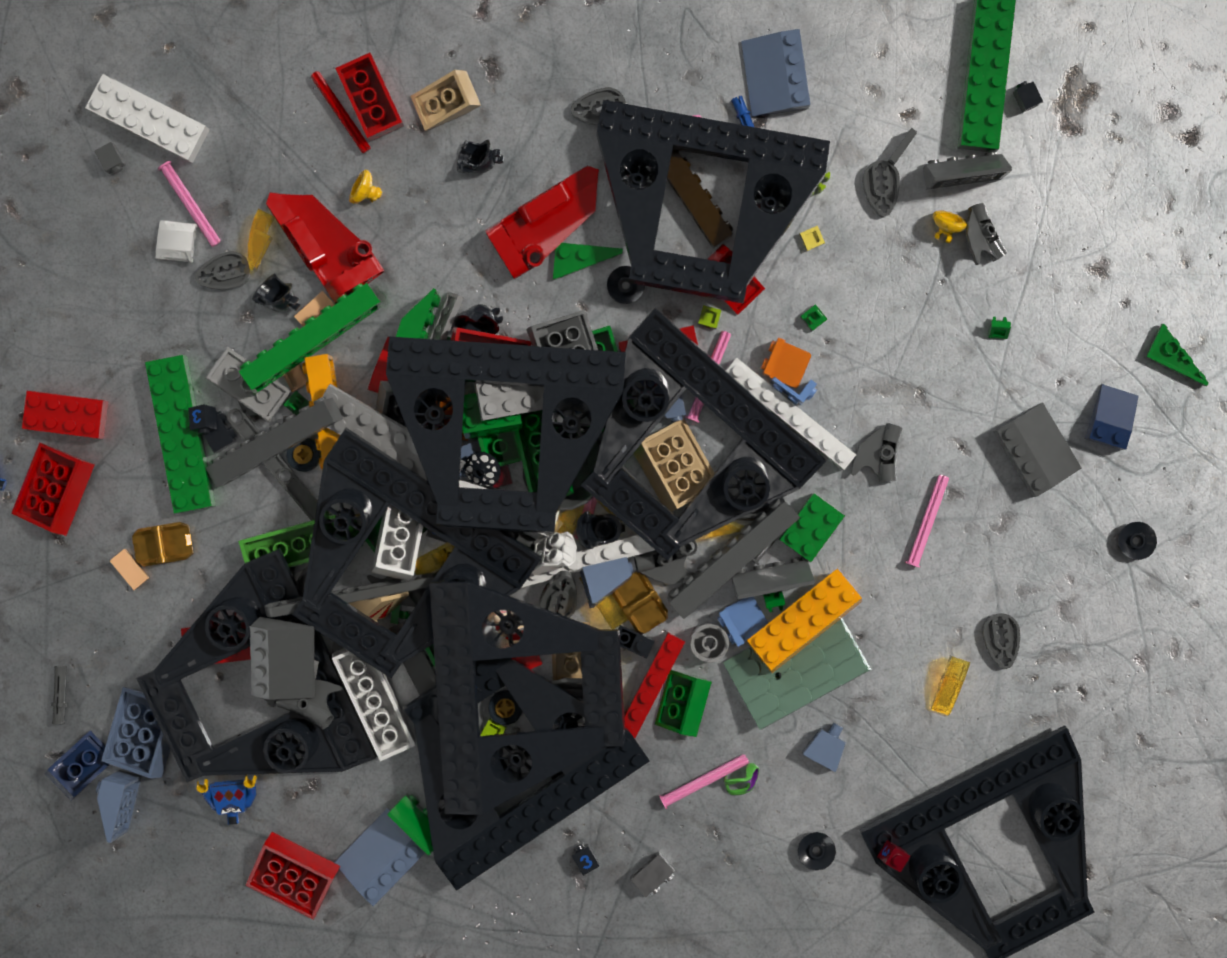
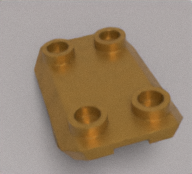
M182 522L140 528L132 535L136 562L143 567L187 560L194 554L189 525Z
M635 571L632 573L629 581L613 592L614 598L635 631L641 634L649 632L668 619L667 608L646 575Z

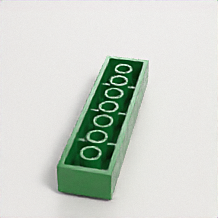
M974 0L957 149L997 152L999 150L1016 0Z
M367 283L357 285L352 289L353 293L348 296L345 294L336 300L337 304L332 307L329 305L320 311L321 315L316 318L313 316L304 322L305 326L301 329L298 327L288 333L289 337L285 340L282 338L272 344V349L261 351L256 355V360L253 362L249 360L241 365V370L238 372L252 392L257 394L305 361L306 357L312 356L380 309L381 302Z
M185 355L145 362L174 514L215 507L216 503L211 477L206 469L208 462L203 436L198 435V432L190 431L188 408L197 405L188 358Z

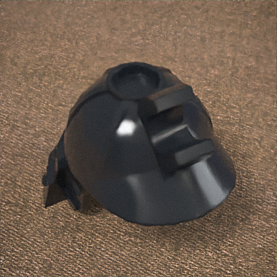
M465 140L459 152L457 171L460 173H485L492 169L495 163L502 164L504 162V155H501V149L493 150L489 140H485L481 144Z
M275 273L260 285L252 297L255 303L263 306L266 305L273 311H283L288 308L297 311L300 307V304L297 303L299 298L293 294L292 283H284Z
M478 304L458 314L454 319V326L497 334L499 332L498 324L502 323L503 316H495L500 313V308L491 310L486 305Z
M588 510L579 517L576 527L579 542L588 549H593L596 545L615 542L622 532H626L625 524H621L617 516L612 514L594 515Z

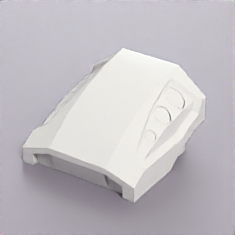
M160 220L155 258L193 263L192 257L194 254L195 228H197V224Z
M555 532L534 541V552L540 555L542 559L531 574L538 575L568 567L575 563L577 546L573 535L569 532Z

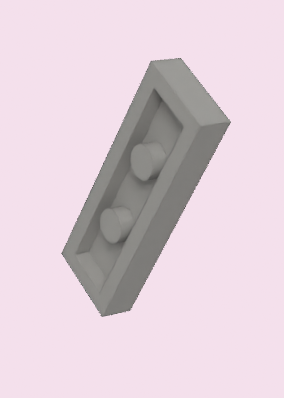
M449 291L447 292L428 339L447 340L464 297Z

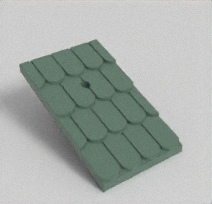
M843 618L774 673L770 672L751 647L723 662L760 730L871 670Z

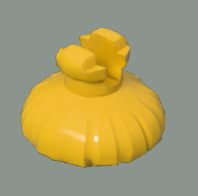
M363 170L355 180L349 195L350 203L357 204L366 198L373 202L381 197V188L373 186L372 175L368 170Z
M938 210L933 214V220L939 227V230L935 233V238L938 240L941 234L944 233L947 235L945 242L951 243L953 233L962 232L967 227L966 220L952 212Z

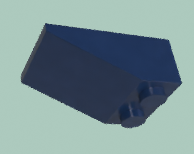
M1102 384L1084 439L1118 450H1126L1133 429L1139 396Z
M90 730L47 769L44 774L72 801L110 765L101 761L105 745Z

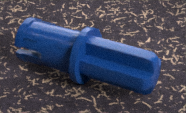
M743 96L733 98L731 102L737 113L736 118L739 119L741 125L754 127L749 115L751 112L747 110Z

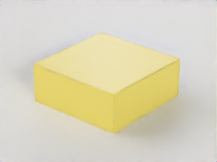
M818 225L800 233L807 251L825 244Z

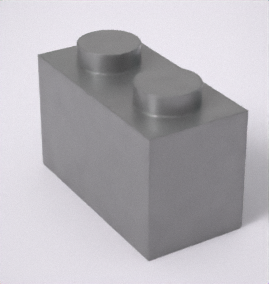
M658 852L635 872L630 879L645 897L649 894L653 896L659 891L660 888L658 886L663 882L668 883L674 877L673 873L675 870L663 855Z

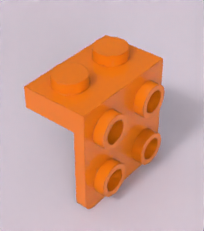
M778 338L776 341L773 340L768 350L771 352L769 359L765 358L761 369L764 370L762 375L772 379L776 377L782 383L797 388L810 361L811 354L786 343L784 339Z

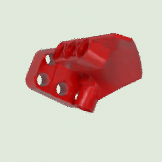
M588 165L526 202L517 211L484 230L514 280L534 267L541 265L552 251L596 211L599 169ZM533 252H537L540 255L537 262L530 261V255Z
M269 193L266 202L267 207L310 271H314L335 304H337L336 300L345 294L348 296L353 293L352 289L361 283L363 285L369 284L385 271L372 253L371 244L366 240H360L313 195ZM358 248L363 249L366 254L359 253Z

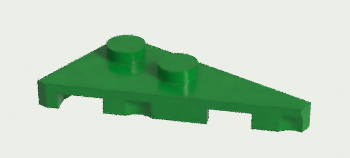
M561 243L555 250L553 280L617 257L623 253V249Z
M1161 324L1145 357L1203 386H1208L1209 382L1202 371H1199L1195 366L1192 358L1180 346L1179 341L1172 336L1167 329L1168 327L1165 324Z

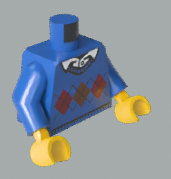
M246 775L245 779L213 782L210 784V787H208V780L204 779V785H200L199 781H197L196 789L202 793L205 801L218 815L227 814L228 825L239 824L238 813L245 812L247 808L251 807L257 795L255 784L257 776L254 775L253 780H249L248 775Z

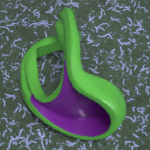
M754 763L747 764L745 768L746 778L728 780L727 775L724 776L727 792L731 795H743L750 792L758 779L759 767ZM747 783V787L742 789L730 790L729 788L731 784Z

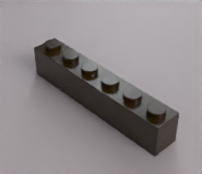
M672 149L667 181L714 249L732 237L733 233L731 231L734 229L728 220L725 222L721 217L723 212L718 205L714 206L711 202L712 196L707 189L703 190L700 183L702 181L697 173L693 174L690 170L691 164L686 157L682 158L679 153L680 150Z

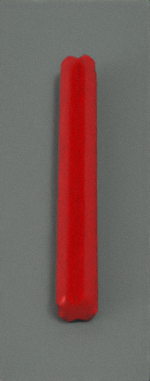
M319 71L314 72L311 75V79L363 154L368 152L371 147L321 73Z

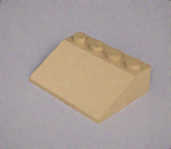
M684 418L647 437L634 452L660 502L672 512L691 502L714 474Z

